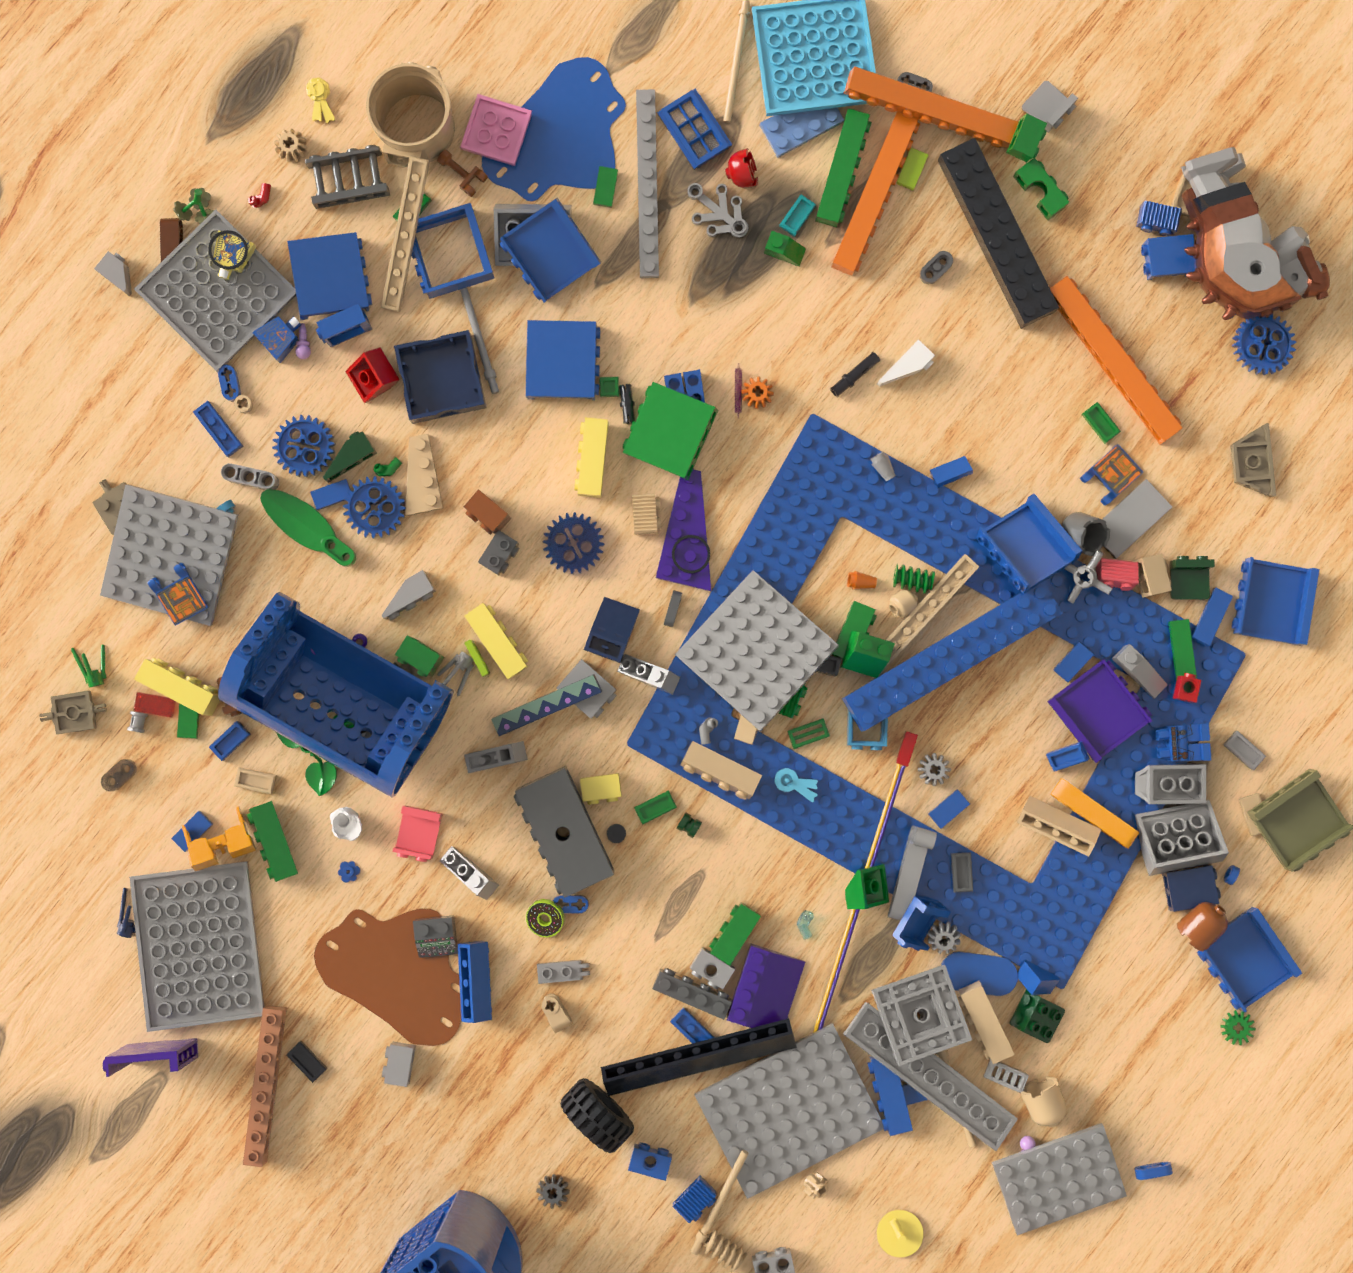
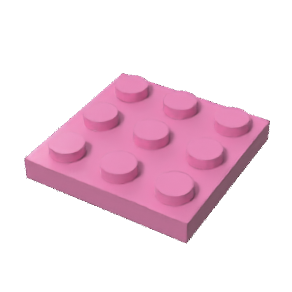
M477 94L460 146L461 150L515 166L532 111Z

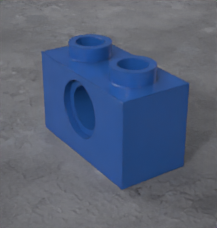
M646 1143L634 1144L628 1171L666 1181L672 1154L664 1148H658V1150L650 1148V1145ZM648 1156H653L656 1162L648 1164L645 1159Z

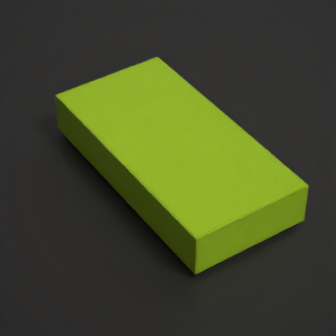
M911 147L896 184L914 191L928 154Z
M466 641L465 645L482 677L489 675L490 671L474 641Z

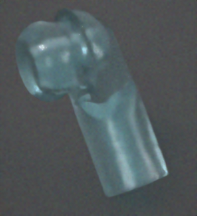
M807 910L800 914L797 921L798 929L804 940L812 937L808 926L814 918L813 913Z

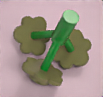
M193 188L190 191V203L186 205L176 201L173 210L180 220L190 221L193 215L190 208L193 206L195 209H200L196 214L195 221L201 224L214 211L210 209L204 210V207L209 205L208 201H210L211 195L205 192L204 188Z

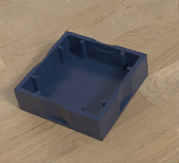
M469 330L442 335L432 340H419L394 346L399 373L404 383L407 412L412 424L487 408L473 340Z

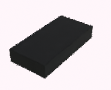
M302 1041L286 1054L312 1083L327 1069L323 1062Z

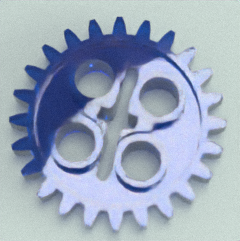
M576 512L573 513V517L566 513L565 519L559 515L558 523L552 520L554 527L547 526L550 533H544V536L548 538V540L542 541L543 544L548 545V547L543 549V551L549 552L546 558H553L550 564L554 565L557 563V570L564 567V573L568 569H570L572 575L575 569L580 574L582 573V568L589 571V564L595 567L594 559L600 561L597 554L604 553L599 549V547L605 546L604 543L599 541L604 538V535H598L601 532V528L595 529L597 522L590 524V516L584 520L583 513L579 518ZM581 526L583 528L582 534L574 535L572 532L573 528ZM566 528L569 529L573 539L579 541L576 544L583 556L581 559L578 557L574 547H569L571 541L565 532ZM558 535L566 536V541L563 544L556 543ZM586 542L592 545V549L589 552H583L581 546ZM569 551L575 554V558L572 561H566L564 558L565 554Z

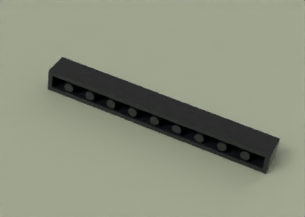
M788 1018L601 1067L602 1079L608 1096L797 1047Z

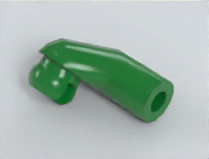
M395 457L389 465L377 463L373 470L380 477L392 476L401 466L402 462Z

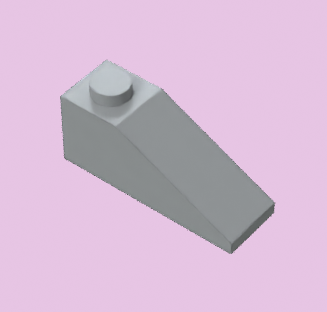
M1131 644L1124 645L1112 658L1153 699L1167 686V683Z
M524 741L464 755L468 773L528 760Z

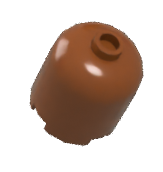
M1202 902L1177 923V928L1182 936L1185 934L1191 940L1189 942L1191 946L1203 952L1209 949L1227 930L1228 920L1225 915L1226 911L1220 905L1216 906L1210 902Z

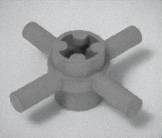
M1097 550L1088 565H1082L1077 568L1070 564L1064 568L1073 574V580L1076 584L1067 599L1069 602L1074 603L1083 588L1094 586L1108 595L1113 588L1097 579L1095 567L1103 556L1101 551ZM1085 570L1089 573L1088 578L1090 580L1088 582L1080 579V575L1084 574Z

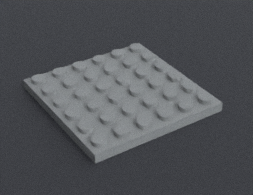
M215 209L134 290L218 372L223 365H226L255 336L253 334L255 330L272 320L296 296V290L256 249L242 273L232 270L229 280L219 277L220 267L212 262L208 252L210 240L218 233V230H231L238 234L240 233ZM215 239V241H214L213 244H212V255H213V256H214V250H215V245H216V239Z
M126 484L100 596L167 614L147 582L157 577L162 588L180 579L174 570V566L184 563L189 576L208 605L207 609L187 620L211 626L239 515Z
M752 570L675 655L761 732L839 645Z

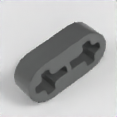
M904 72L898 77L897 81L903 83L905 78H908V85L921 89L924 84L926 89H928L926 91L932 92V82L926 78L909 72Z
M673 590L664 621L665 626L673 628L682 592Z

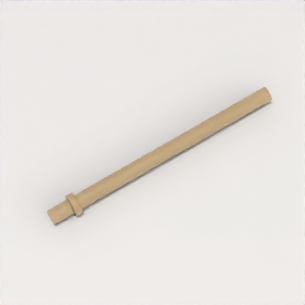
M742 0L741 10L738 13L740 19L723 120L725 123H731L746 22L750 16L748 11L749 0Z

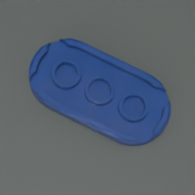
M958 951L948 955L941 963V965L946 966L953 988L956 991L980 981L986 995L1003 996L1010 993L1018 981V972L1015 965L1010 960L1001 956Z

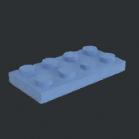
M838 108L774 115L761 122L760 127L778 158L844 123V119Z

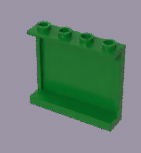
M652 382V385H649L645 392L646 399L644 403H641L638 408L639 415L637 420L633 421L630 427L631 434L623 443V453L675 474L685 480H689L718 413V409Z

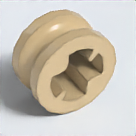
M239 395L234 401V406L239 412L248 413L253 408V402L248 396ZM246 399V403L248 404V406H243L241 409V405L239 403L240 401L244 402Z

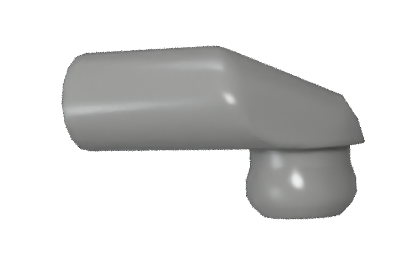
M709 717L700 725L701 745L711 743L709 733L718 726L717 719Z

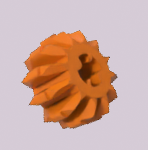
M758 376L757 382L750 378V384L744 383L746 389H743L741 393L746 395L743 397V401L750 400L747 405L748 407H751L754 403L755 409H758L759 404L765 408V402L771 403L772 400L769 397L774 396V392L768 391L773 386L772 384L766 386L767 379L760 382L761 378ZM756 389H759L760 393H763V395L760 394L759 397H756V394L752 392H755Z

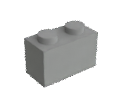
M393 1041L390 1046H387L385 1058H388L387 1066H384L382 1071V1077L385 1078L384 1084L407 1087L410 1084L416 1045Z

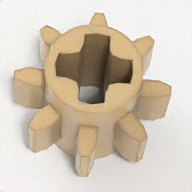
M818 1172L816 1175L810 1174L804 1181V1186L806 1187L804 1192L813 1199L816 1196L820 1198L827 1192L828 1186L826 1183L828 1180Z

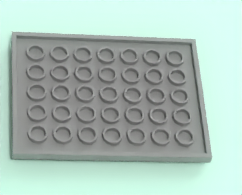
M248 861L214 865L199 871H194L191 868L129 877L147 1032L261 1017L264 999Z
M833 1023L796 1041L797 1048L771 1054L694 1094L731 1168H733L742 1150L749 1153L737 1176V1180L747 1199L884 1129L882 1120Z

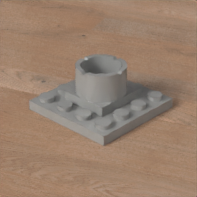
M945 965L871 990L898 1066L972 1040Z

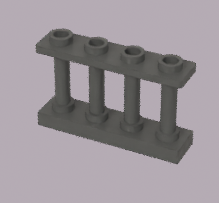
M368 145L365 149L351 148L343 153L330 152L327 156L313 155L309 159H305L307 167L309 169L313 168L317 187L316 196H311L313 206L316 209L390 196L389 187L386 183L381 182L377 162V156L383 155L380 146ZM369 158L373 183L371 186L365 187L362 185L358 160ZM350 161L355 186L353 189L346 190L343 187L339 163ZM332 165L336 190L333 193L327 194L324 189L321 167Z

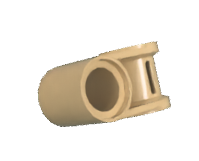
M555 994L546 995L542 1002V1010L553 1031L557 1033L572 1025V1019L559 997ZM548 1000H550L551 1003L555 1002L553 1008L552 1006H547Z

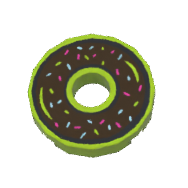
M537 900L529 907L526 913L528 927L534 934L540 937L548 938L555 936L564 925L565 916L560 906L554 904L552 900ZM542 914L548 915L549 918H550V921H549V922L543 921L542 918H541V915H542Z

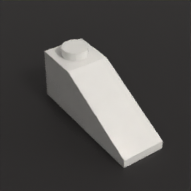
M917 340L878 381L877 385L880 387L917 374L923 368L927 370L934 363L932 359L935 355L921 341Z

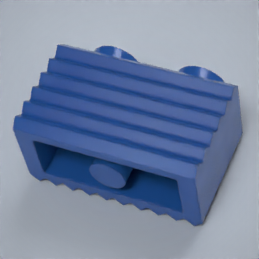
M1144 201L1140 206L1136 227H1140L1141 231L1144 232L1158 231L1162 236L1174 235L1178 230L1182 209Z
M699 1175L673 1202V1208L688 1223H691L692 1220L696 1222L703 1214L701 1211L706 1206L708 1208L711 1207L717 1200L715 1198L717 1196L716 1190Z

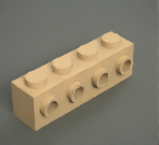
M694 741L690 744L680 764L684 767L685 771L691 774L695 772L701 775L703 780L707 782L713 781L719 784V788L725 791L731 790L736 793L737 797L744 800L746 798L750 799L753 796L762 777L761 774Z
M1029 796L1017 823L1088 857L1101 832L1100 828Z
M980 981L959 989L960 997L957 998L961 1007H966L969 1012L966 1014L970 1025L974 1024L977 1029L974 1034L978 1042H983L985 1046L982 1051L986 1059H991L992 1063L996 1064L1015 1055Z

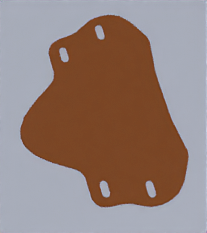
M420 908L386 921H380L367 912L356 909L350 912L338 927L324 934L318 941L314 952V960L325 985L353 999L383 1019L408 1042L417 1045H441L453 1038L460 1027V993L451 988L452 983L460 986L459 974L454 972L449 966V955L419 958L414 939L413 921L420 918L441 916L439 912ZM354 919H361L366 923V927H360L354 922ZM330 940L337 944L338 950L330 948L327 945V941ZM444 1017L451 1021L452 1027H447L441 1023V1018Z

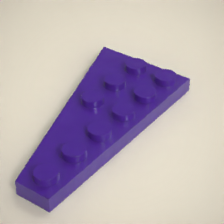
M693 469L689 480L681 477L679 479L656 578L711 591L709 563L700 572L685 573L675 566L672 559L673 546L683 536L696 535L707 542L701 471ZM696 538L682 540L675 549L676 562L685 570H697L707 560V548L703 542Z

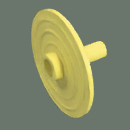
M894 1210L887 1213L880 1220L877 1227V1239L879 1245L887 1254L894 1257H907L915 1253L921 1246L923 1227L919 1219L911 1212Z

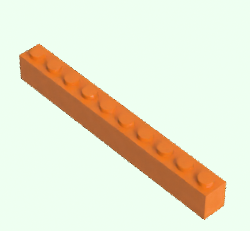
M855 66L849 73L844 94L849 95L848 97L853 100L861 99L867 101L866 103L871 106L879 105L885 107L886 111H897L902 113L904 117H915L920 119L922 123H933L938 125L940 129H951L956 131L955 133L958 135H968L975 138L976 141H986L997 148L1004 147L1008 149L1019 123L1018 121Z
M900 112L896 113L831 268L851 276L854 271H859L862 261L859 260L861 254L865 255L870 244L866 242L869 236L873 238L877 228L874 226L876 219L880 220L884 209L881 208L883 202L888 203L892 193L889 191L891 185L895 186L899 177L896 174L898 167L902 169L906 157H903L906 150L910 151L913 140H911L912 134H917L921 125L918 122V118H907Z
M1066 276L1050 288L1059 306L1058 311L1159 444L1165 442L1182 429L1180 419L1176 415L1173 416L1169 411L1170 407L1167 402L1160 399L1157 395V389L1146 380L1145 373L1142 370H1138L1133 357L1129 354L1127 355L1123 350L1124 346L1120 340L1113 337L1111 328L1101 321L1099 312L1096 309H1092L1086 295L1081 294L1077 289L1076 282Z

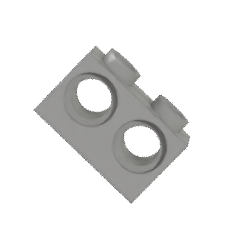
M779 1247L774 1252L760 1251L755 1256H752L755 1273H795L790 1248ZM786 1259L788 1263L785 1266H780L778 1261ZM767 1263L769 1267L766 1270H761L759 1265Z

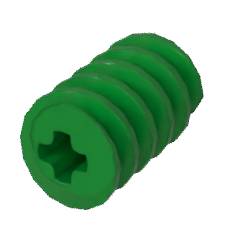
M897 564L893 576V587L900 583L901 589L908 585V591H911L913 586H915L917 593L920 588H923V594H926L928 590L931 591L935 572L932 571L928 576L927 570H924L921 574L920 568L913 572V567L909 566L906 571L905 565H901L898 569Z

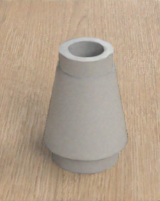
M884 451L871 458V465L885 481L896 476L889 456Z

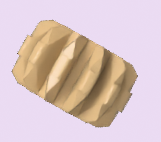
M291 128L289 133L283 129L284 135L277 134L279 140L274 141V144L277 146L275 151L280 153L279 157L281 159L286 158L287 162H290L292 158L298 161V155L304 157L302 151L307 150V146L304 145L306 139L302 137L301 132L295 133V130Z

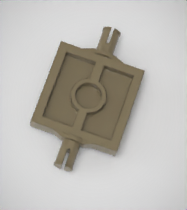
M104 479L102 482H99L104 493L92 503L110 533L114 535L127 483L123 482L115 488H111L107 480Z
M91 691L51 696V712L40 714L39 717H45L40 718L41 722L52 720L55 725L56 735L96 729V713L106 712L107 708H102L106 707L105 703L94 705Z

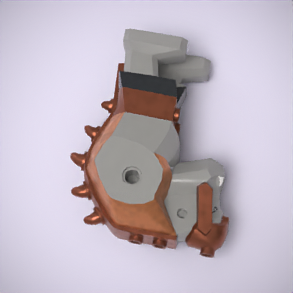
M1230 147L1185 162L1186 166H1182L1181 169L1192 188L1186 190L1181 196L1191 219L1187 229L1194 230L1197 234L1196 244L1193 247L1184 249L1196 261L1195 271L1187 273L1186 276L1189 280L1198 281L1201 284V289L1207 294L1202 298L1203 304L1216 302L1226 310L1222 316L1223 320H1229L1235 315L1250 319L1260 315L1262 317L1272 315L1273 311L1276 310L1282 312L1291 309L1292 305L1302 298L1306 299L1316 296L1317 300H1321L1329 296L1327 292L1330 287L1328 269L1325 263H1319V261L1315 260L1309 246V235L1302 227L1292 226L1271 241L1269 227L1260 217L1258 204L1254 201L1246 182H1229L1232 176L1246 167L1242 153L1237 154L1235 147Z

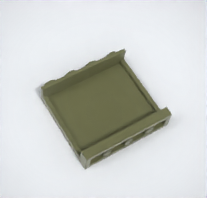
M1308 769L1247 812L1284 869L1291 872L1300 870L1304 863L1317 858L1324 849L1333 847L1335 841L1347 837L1353 829V825L1348 824L1320 782L1319 778L1321 775L1314 769Z

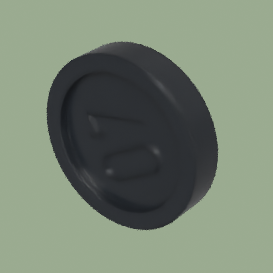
M613 824L607 830V837L613 843H620L626 837V830L620 824Z

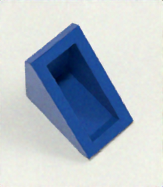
M1027 960L1023 962L1018 970V979L1031 995L1051 994L1060 980L1059 977Z

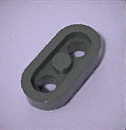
M947 251L938 252L921 269V281L925 284L935 283L952 266V255ZM939 260H945L946 264H940ZM927 272H930L932 274L931 278H928L926 276Z

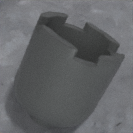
M1082 512L1070 514L1061 525L1081 548L1082 553L1089 556H1094L1097 550H1100L1103 546L1106 547L1110 539V529L1107 528L1105 520Z

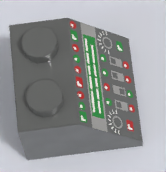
M454 915L420 918L413 921L414 939L419 958L458 954Z

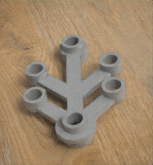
M692 183L689 185V198L699 200L714 212L707 214L694 213L692 216L694 225L723 220L728 225L716 226L711 224L707 227V235L709 237H715L717 234L731 233L733 236L740 238L747 234L748 224L742 219V199L740 196H733L731 198V206L734 208L733 218L728 214L727 186L725 184H719L716 187V194L719 196V206L703 194L700 184ZM722 187L725 189V192L720 193L718 189ZM697 190L699 193L698 195H693L691 192ZM737 199L740 203L735 205L733 200ZM699 216L701 221L696 222L694 218ZM736 226H741V227H742V230H741V231H737V230L735 229V227H736ZM714 228L716 232L711 234L709 229Z

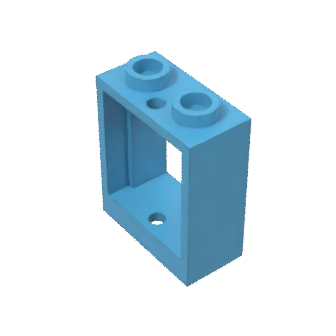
M848 710L847 745H851V749L863 750V746H871V750H882V746L887 747L888 718L881 721L880 741H853V717Z

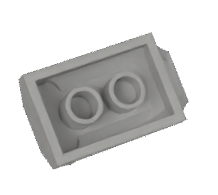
M1192 763L1148 765L1135 773V794L1144 799L1148 804L1206 803V765Z

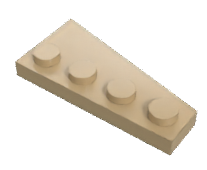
M429 434L409 437L405 516L443 509Z

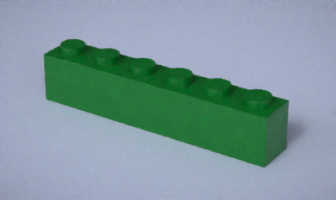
M848 108L815 222L836 228L838 222H843L845 211H842L844 204L848 205L851 195L847 191L849 186L853 187L856 176L852 174L854 168L858 169L861 158L858 157L859 150L863 151L866 140L863 137L864 133H869L872 123L868 121L870 114Z

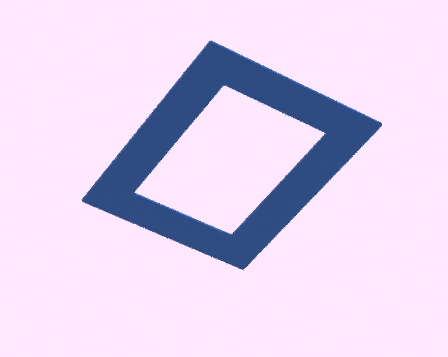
M811 414L681 647L752 570L792 604L836 524L842 517L944 574L966 554L979 568L964 585L998 604H1002L1022 591L1014 586L1013 580L1009 575L1003 573L1000 564L990 557L986 547L982 546L977 540L979 527L982 526L985 529L1001 519V517L945 486L937 487L934 480L889 456L896 476L885 481L871 465V458L882 451L821 417ZM1079 560L1072 563L1077 568L1086 565ZM1062 569L1044 582L1052 594L1049 596L1050 600L1054 598L1063 613L1040 627L1074 646L1080 641L1094 653V657L1099 660L1104 659L1106 662L1109 660L1117 670L1126 675L1128 674L1112 658L1124 645L1131 644L1167 683V686L1155 699L1140 686L1136 693L1140 699L1138 703L1142 708L1146 706L1151 712L1152 716L1150 718L1152 722L1146 724L1103 756L1083 790L1084 794L1138 831L1135 815L1161 810L1165 804H1148L1144 799L1135 794V773L1148 765L1188 763V761H1167V759L1157 758V748H1166V740H1157L1156 730L1163 729L1165 726L1209 723L1241 666L1245 653L1214 636L1209 647L1192 639L1197 679L1201 680L1197 703L1173 699L1176 676L1168 622L1184 619L1145 597L1142 598V595L1133 590L1122 591L1118 587H1113L1109 595L1094 586L1083 588L1075 602L1071 603L1067 599L1076 584L1073 580V574ZM1085 570V573L1080 575V579L1088 582L1090 580L1088 578L1089 573ZM1190 623L1191 636L1196 628V625ZM675 656L668 668L669 671L680 677L673 695L659 689L655 691L627 741V745L849 871L856 873L857 870L864 869L886 802L757 731L753 745L735 740L734 737L739 720L731 715L734 708ZM707 718L717 719L718 726L709 733L711 743L703 744L702 746L762 775L750 799H741L735 795V792L731 790L725 791L718 787L719 784L713 781L707 782L701 778V775L695 772L691 774L680 765L692 741L701 745L699 727ZM1191 741L1189 744L1198 743L1199 741ZM789 768L796 772L798 779L818 780L816 784L817 789L807 788L817 794L814 797V802L809 801L795 789L790 792L779 790L774 782L776 773L781 769ZM892 807L874 866L885 864L888 892L893 895L912 825L936 832L937 836L933 849H927L915 896L939 901L951 911L948 918L937 916L936 919L938 921H942L944 924L949 921L950 925H956L957 931L1020 967L1027 960L1060 978L1056 987L1064 989L1140 851L1141 845L1139 835L1130 848L1127 849L1101 831L1088 857L1055 841L1035 880L1032 883H1028ZM1074 811L1071 812L1070 815L1089 823ZM971 852L973 891L953 892L951 853Z

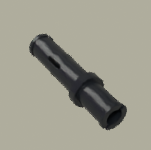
M871 352L869 356L848 374L842 375V379L830 388L833 395L838 398L846 389L852 388L860 377L880 362L879 356Z

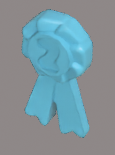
M789 768L781 769L776 773L774 782L779 790L790 792L795 789L809 801L814 802V797L817 794L807 788L817 789L816 784L818 780L798 779L796 772Z

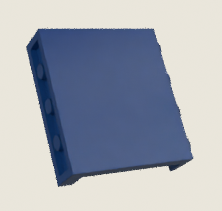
M558 197L500 238L501 242L499 244L506 253H510L513 257L511 259L513 265L517 269L520 268L524 273L522 275L523 279L528 285L531 283L535 289L533 291L534 295L539 301L542 299L544 303L589 270L601 264V260Z
M356 232L287 241L300 320H307L308 316L337 313L356 304H359L362 309H366V312L369 311L372 299L371 294L366 292L369 282L368 276L363 274V268H366L364 256H360V250L363 249L362 240L357 238Z
M527 320V399H535V397L588 398L595 401V395H599V384H596V376L599 377L600 366L596 365V358H600V346H597V339H600V327H597L596 322Z
M1035 494L1029 496L1025 504L985 529L982 526L979 527L977 533L978 542L986 547L990 557L1000 564L1003 573L1009 575L1013 580L1014 586L1021 590L1023 594L1078 560L1082 553L1081 548Z
M1254 557L1246 558L1241 566L1243 576L1238 584L1240 594L1239 599L1235 602L1237 613L1236 618L1234 617L1232 621L1233 634L1299 646L1307 645L1320 569H1306L1256 560Z
M1255 907L1249 908L1229 922L1225 933L1209 949L1197 952L1203 962L1206 961L1210 966L1208 970L1214 978L1217 977L1221 982L1219 984L1221 990L1225 994L1228 993L1232 998L1230 1000L1232 1006L1244 1013L1247 1012L1246 1008L1284 981L1292 976L1298 977L1302 974L1264 916Z

